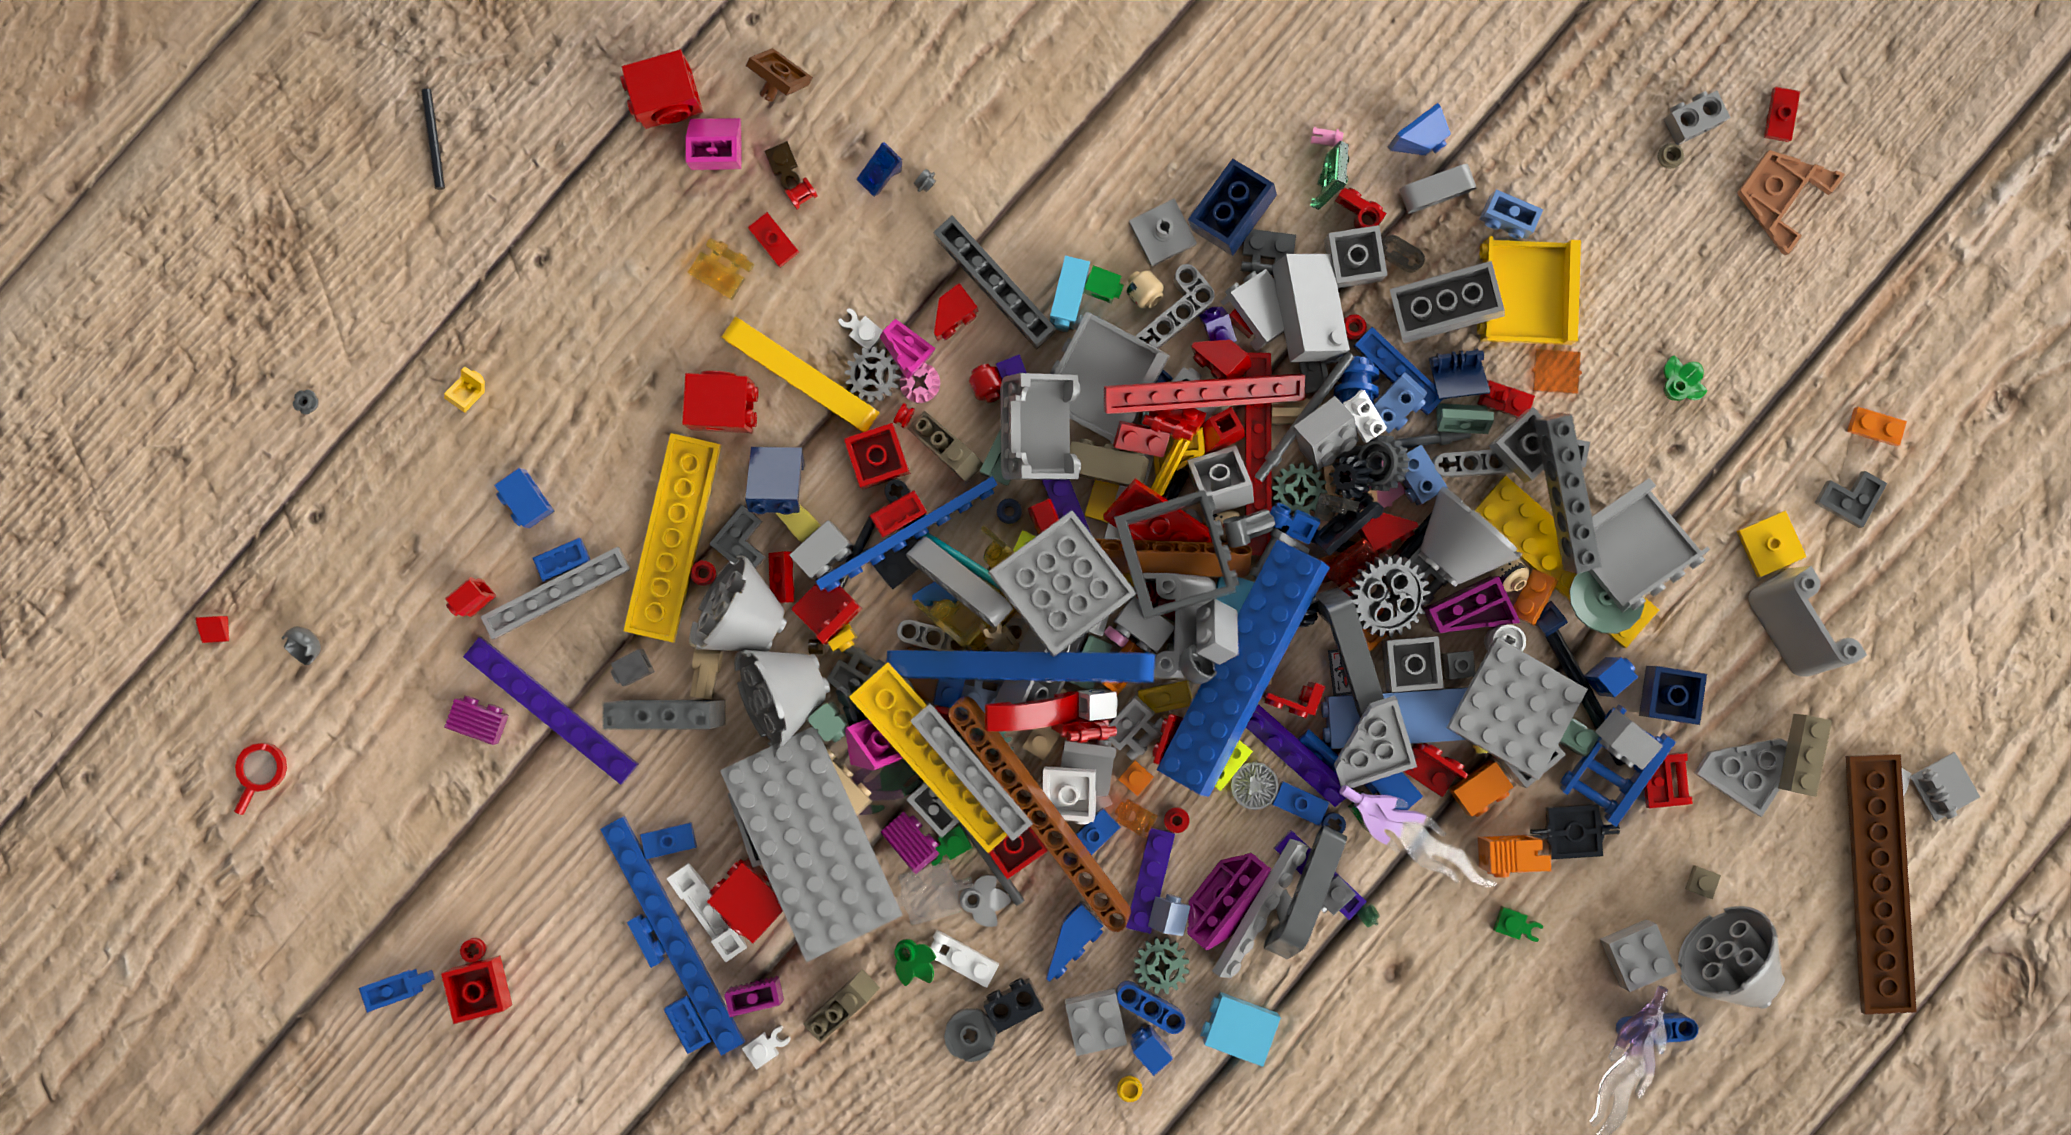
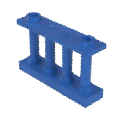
M1620 704L1616 707L1622 714H1625L1627 711ZM1614 707L1608 711L1604 720L1613 712ZM1662 733L1660 737H1654L1649 734L1663 747L1643 770L1634 764L1635 773L1631 779H1624L1593 759L1603 746L1599 743L1602 739L1599 736L1586 757L1582 756L1572 771L1568 770L1560 781L1562 784L1560 788L1566 795L1573 788L1603 807L1604 812H1606L1604 815L1606 820L1617 827L1676 744V741L1665 733ZM1587 767L1619 787L1621 793L1616 800H1609L1579 780Z

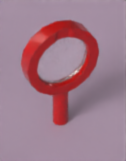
M269 743L251 744L243 749L237 757L235 764L236 776L245 789L234 812L244 815L255 791L271 790L278 786L285 778L287 772L286 757L275 745Z

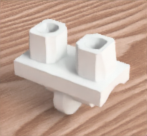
M1360 390L1353 398L1343 403L1354 416L1357 432L1364 442L1368 443L1386 430L1385 423L1365 390Z

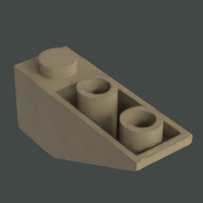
M925 410L908 428L915 437L966 483L983 466L981 460Z
M862 969L804 1023V1026L821 1043L868 1003L880 987Z

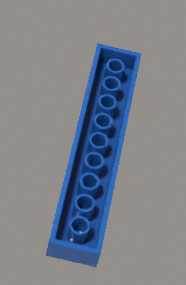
M1279 540L1276 541L1237 615L1238 655L1220 665L1214 662V670H1216L1217 674L1208 682L1201 684L1157 771L1199 795L1206 797L1211 795L1328 572L1329 566Z

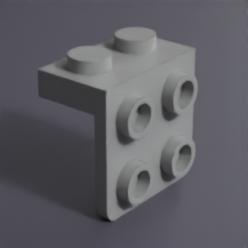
M1096 739V744L1064 740L1061 767L1096 769V796L1105 797L1109 794L1116 747L1111 746V741Z

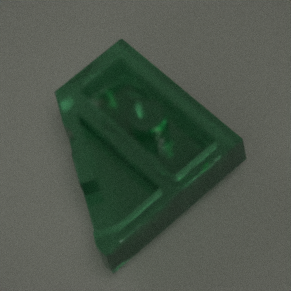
M1339 141L1326 154L1323 169L1317 185L1321 186L1322 189L1320 194L1312 199L1311 207L1320 210L1339 190L1345 188L1348 182L1349 144Z

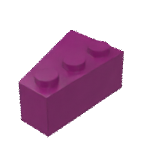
M1499 576L1484 578L1422 608L1425 611V616L1432 631L1438 633L1520 623Z

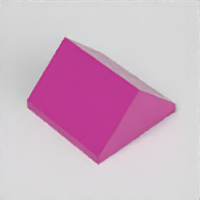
M869 719L845 729L850 765L874 771L903 758Z

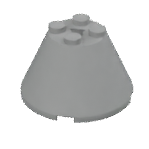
M1442 486L1438 492L1420 549L1421 552L1418 556L1431 565L1443 578L1456 587L1458 584L1515 561L1522 556V553L1517 552V548L1474 509L1471 510L1458 496Z
M738 555L736 557L739 559L737 562L733 563L730 561L727 563L709 587L698 608L702 611L698 623L694 621L691 626L689 643L692 647L704 650L769 651L775 634L781 633L787 622L783 618L784 608L747 557Z
M743 650L735 656V671L740 670L741 681L737 682L738 689L755 729L761 737H768L771 741L768 743L769 746L777 743L779 744L775 746V749L784 746L806 722L809 716L824 702L826 693L830 692L828 681L822 678L818 670L819 662L814 654L808 656L807 654Z
M1746 906L1724 908V913L1715 917L1709 915L1704 918L1687 935L1679 952L1678 964L1681 966L1682 975L1680 976L1684 983L1701 996L1746 1007H1759L1760 1009L1769 1007L1772 999L1779 993L1785 982L1781 969L1777 932L1773 923L1761 911Z

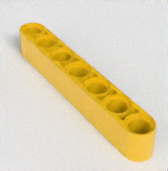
M736 316L721 336L726 342L861 432L868 431L880 414L869 404Z

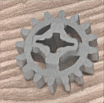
M872 347L870 353L867 348H862L863 355L854 353L853 355L856 360L854 362L848 361L847 364L851 366V370L845 371V374L851 377V379L846 381V384H853L854 386L851 389V393L854 394L859 391L858 398L861 400L867 395L868 402H873L875 396L879 401H883L884 393L892 396L890 388H898L894 380L901 378V375L895 374V370L899 369L897 364H892L894 361L892 356L886 357L887 350L882 349L878 354L877 347ZM875 357L881 359V361L871 364L867 359ZM858 367L861 369L859 379H857ZM869 369L877 370L875 375L878 381L868 379L870 376ZM888 370V371H889V378H888V381L886 382V381H885V372ZM875 385L879 390L870 392L865 390V388Z

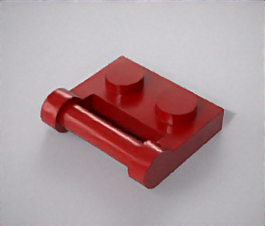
M1672 753L1666 756L1644 787L1646 808L1693 804L1692 796H1689L1686 769L1688 753ZM1672 762H1675L1678 797H1674L1670 766Z

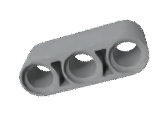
M1463 164L1405 185L1399 191L1406 210L1410 214L1469 193L1477 187L1469 165Z

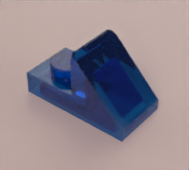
M882 142L856 180L875 197L880 194L892 176L902 171V158L885 142Z

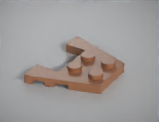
M1769 150L1760 159L1737 194L1779 251L1786 256L1791 252L1802 235L1782 222L1781 218L1805 184L1809 181L1829 195L1833 193L1845 174L1840 171L1833 172L1824 169L1823 166L1817 164L1810 165L1801 162L1800 159Z

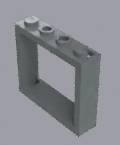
M1205 490L1114 517L1145 619L1236 593L1235 586L1239 585L1235 570H1229L1227 561L1232 560L1228 546H1222L1219 536L1224 535L1220 520L1214 521L1212 511L1216 510L1212 495L1207 496ZM1201 503L1226 586L1153 608L1129 525Z
M620 700L603 703V729H712L724 726L726 720V700Z

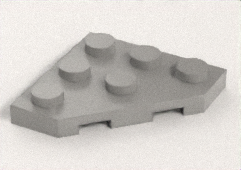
M1395 695L1369 703L1335 761L1334 767L1341 788L1344 785L1354 788L1417 767Z
M1777 738L1707 752L1694 774L1755 815L1762 817L1780 790L1778 786L1788 742Z

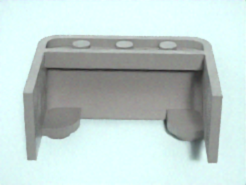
M1143 573L1145 582H1156L1157 593L1164 599L1178 601L1217 589L1215 582L1204 576ZM1209 601L1175 611L1174 651H1164L1156 656L1154 679H1186L1179 667L1180 655L1187 647L1197 644L1196 609Z

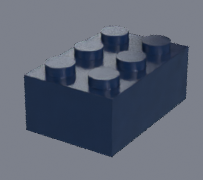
M1232 158L1188 218L1192 231L1233 256L1276 198L1275 185L1270 180Z

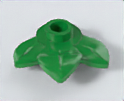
M1672 356L1667 360L1663 372L1667 379L1664 386V394L1668 399L1681 401L1687 398L1696 401L1707 393L1706 387L1700 383L1704 375L1701 363L1693 361L1683 365L1676 356Z
M911 939L899 941L894 950V955L897 960L895 970L901 983L907 986L914 977L924 982L932 983L934 969L931 962L936 959L934 951L929 946L916 944Z

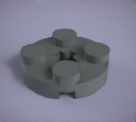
M978 1008L962 1009L956 1012L947 1022L944 1035L945 1044L949 1052L956 1058L958 1057L967 1062L979 1061L985 1058L992 1050L996 1038V1030L989 1016L983 1010ZM966 1029L976 1030L977 1034L974 1041H970L969 1038L964 1039L963 1035L966 1034Z

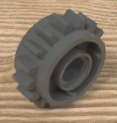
M1378 435L1375 439L1360 447L1361 450L1357 456L1359 459L1368 461L1366 468L1373 470L1369 474V478H1372L1374 481L1367 483L1368 486H1371V490L1389 491L1390 488H1397L1398 483L1404 481V476L1409 472L1408 462L1410 458H1408L1406 453L1407 448H1403L1401 446L1402 442L1394 440L1393 436Z

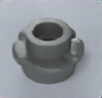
M925 169L913 183L919 188L918 192L922 190L928 192L936 183L934 179L935 172L931 173L928 169Z
M308 389L305 391L300 390L294 395L293 407L296 411H301L302 414H310L317 409L319 401L313 391Z

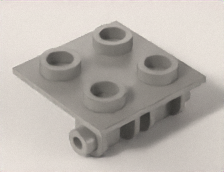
M1955 752L1910 776L1935 822L1944 817H1947V819L1956 817L1958 809L1980 798L1979 793Z

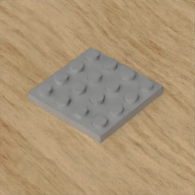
M1073 511L1069 512L988 573L1053 657L1137 594Z
M1497 637L1492 642L1446 728L1533 779L1539 780L1588 689Z

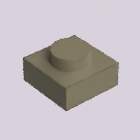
M1693 865L1685 889L1713 899L1721 875Z

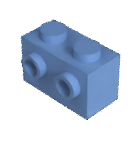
M1496 189L1488 197L1479 220L1484 221L1485 225L1491 229L1498 230L1500 228L1507 231L1510 237L1522 240L1534 233L1543 209Z
M1406 372L1373 404L1385 423L1388 433L1394 428L1399 431L1408 421L1406 416L1412 410L1415 413L1418 412L1426 403L1424 398L1427 392Z
M1422 445L1407 452V456L1410 458L1408 462L1409 472L1406 473L1404 476L1405 480L1402 482L1406 487V490H1404L1405 495L1411 503L1415 502L1417 506L1438 495L1442 486L1448 489Z

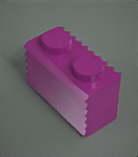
M464 695V698L454 699L444 728L491 745L499 744L509 716L502 712L503 708L493 704H488L485 707L478 704V699Z
M903 812L881 831V834L908 867L917 874L940 854L936 850L939 844L930 834L925 836L921 832L920 828L923 825L914 815L909 817Z
M777 975L775 978L770 977V979L756 980L754 983L751 981L749 984L731 986L724 994L729 1017L780 1006L784 1000L780 978Z

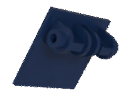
M1476 348L1465 353L1460 350L1458 354L1455 351L1448 354L1437 353L1436 356L1428 359L1439 400L1490 394L1482 364L1484 360L1483 350L1479 351Z

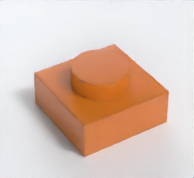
M1134 760L1118 780L1138 796L1154 776Z

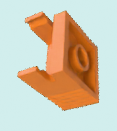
M1531 835L1477 837L1479 868L1487 871V874H1493V877H1510L1509 873L1551 871V855H1538V850H1543L1542 840Z

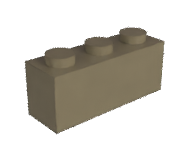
M1080 439V442L1072 441L1070 446V453L1075 454L1081 462L1079 477L1128 487L1135 478L1143 484L1145 482L1150 461L1143 456V453L1128 451V453L1122 452L1110 444H1105L1103 448L1095 446L1094 441Z
M1793 714L1778 789L1817 797L1832 720L1810 715Z

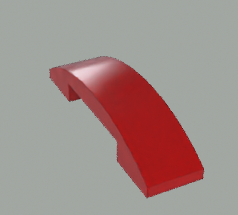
M1079 692L1054 694V698L1015 704L1009 701L985 705V730L993 732L1030 730L1054 726L1079 717Z

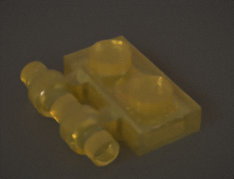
M710 238L706 243V247L713 250L712 253L708 256L700 252L689 269L688 274L730 300H733L745 281V278L739 275L738 271L743 268L750 272L754 267V263L747 260V256L741 252L737 254L727 248L728 245L722 241L717 242ZM722 256L732 262L729 268L718 262Z

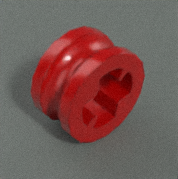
M903 403L893 423H900L901 427L905 429L912 419L915 409L913 407L909 409L907 404Z
M471 938L465 941L460 948L462 959L469 963L478 961L486 953V944L479 938ZM475 944V949L478 947L479 952L471 956L472 952L468 953V948Z

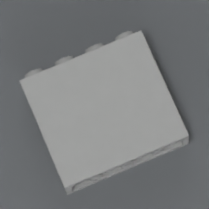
M1086 312L1084 316L1080 315L1074 325L1076 332L1072 339L1068 338L1062 348L1065 354L1061 361L1057 360L1050 374L1078 375V382L1081 388L1080 394L1076 397L1075 401L1069 402V418L1111 440L1110 443L1113 444L1119 422L1135 423L1140 412L1106 414L1104 412V386L1156 383L1170 355L1096 315Z
M1650 478L1592 516L1601 567L1589 570V572L1622 613L1630 607L1633 611L1646 602L1644 597L1651 594L1654 597L1666 588L1664 584L1669 580L1672 583L1678 581L1686 574L1684 570L1689 566L1692 569L1698 567L1705 561L1703 556L1710 550L1706 547L1701 551L1651 492L1656 485Z

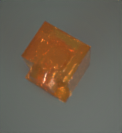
M1127 799L1126 802H1120L1115 811V815L1118 816L1115 820L1117 823L1145 838L1158 817L1154 812L1130 799ZM1132 811H1134L1136 817L1133 821H1130L1129 817Z

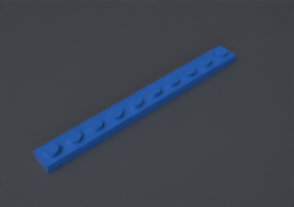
M623 816L601 828L603 836L720 1055L722 1056L742 1045L745 1040L733 1017H729L723 998L649 860L645 859L644 851L626 817Z

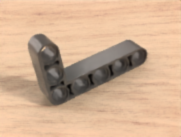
M1335 587L1316 594L1318 613L1330 625L1350 691L1361 719L1369 703L1384 699L1353 600L1339 587Z
M1325 825L1320 828L1285 918L1270 930L1264 943V949L1287 960L1304 950L1309 942L1346 845V835Z

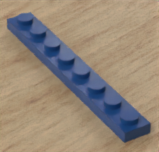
M993 476L816 580V584L821 591L826 588L827 592H830L841 585L840 579L847 575L851 579L862 573L861 567L870 562L873 566L885 559L883 554L892 549L895 553L907 546L905 541L914 536L917 540L929 533L927 528L936 523L939 527L951 520L949 515L956 510L961 514L973 506L971 502L978 497L982 501L995 493L993 489L998 484Z

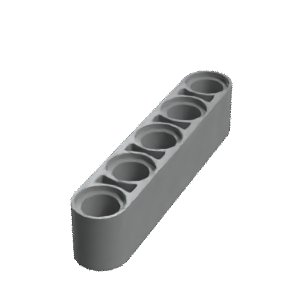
M923 536L906 554L907 558L918 569L993 628H996L1013 610L1011 604L1002 595L926 536Z

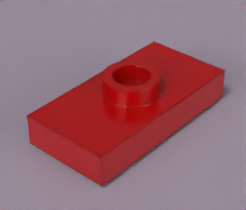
M1781 87L1772 89L1764 138L1783 142H1790L1792 140L1801 91Z
M768 212L748 226V229L779 268L800 253Z
M913 490L872 513L870 517L883 538L924 515L927 511L917 493Z

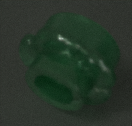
M1367 904L1362 905L1357 912L1362 922L1368 928L1374 924L1377 926L1379 924L1377 919L1380 917L1377 909L1372 904L1369 906Z

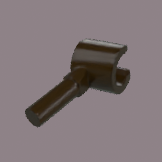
M809 639V655L823 654L824 644L819 639Z

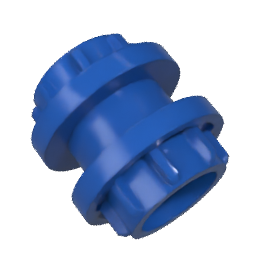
M1354 356L1355 358L1338 379V382H1341V384L1334 387V396L1343 404L1353 398L1360 390H1365L1372 404H1374V400L1379 396V388L1372 384V382L1379 379V369L1374 366L1371 359Z

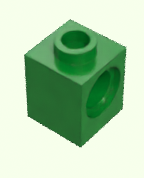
M1093 265L1084 288V294L1112 304L1114 297L1119 299L1124 284L1120 283L1122 276Z

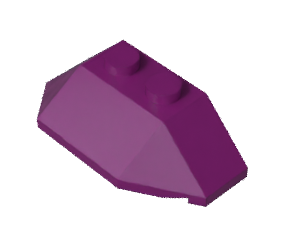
M1251 852L1220 860L1189 899V906L1191 907L1188 915L1187 934L1205 950H1209L1231 937L1269 876L1271 868Z

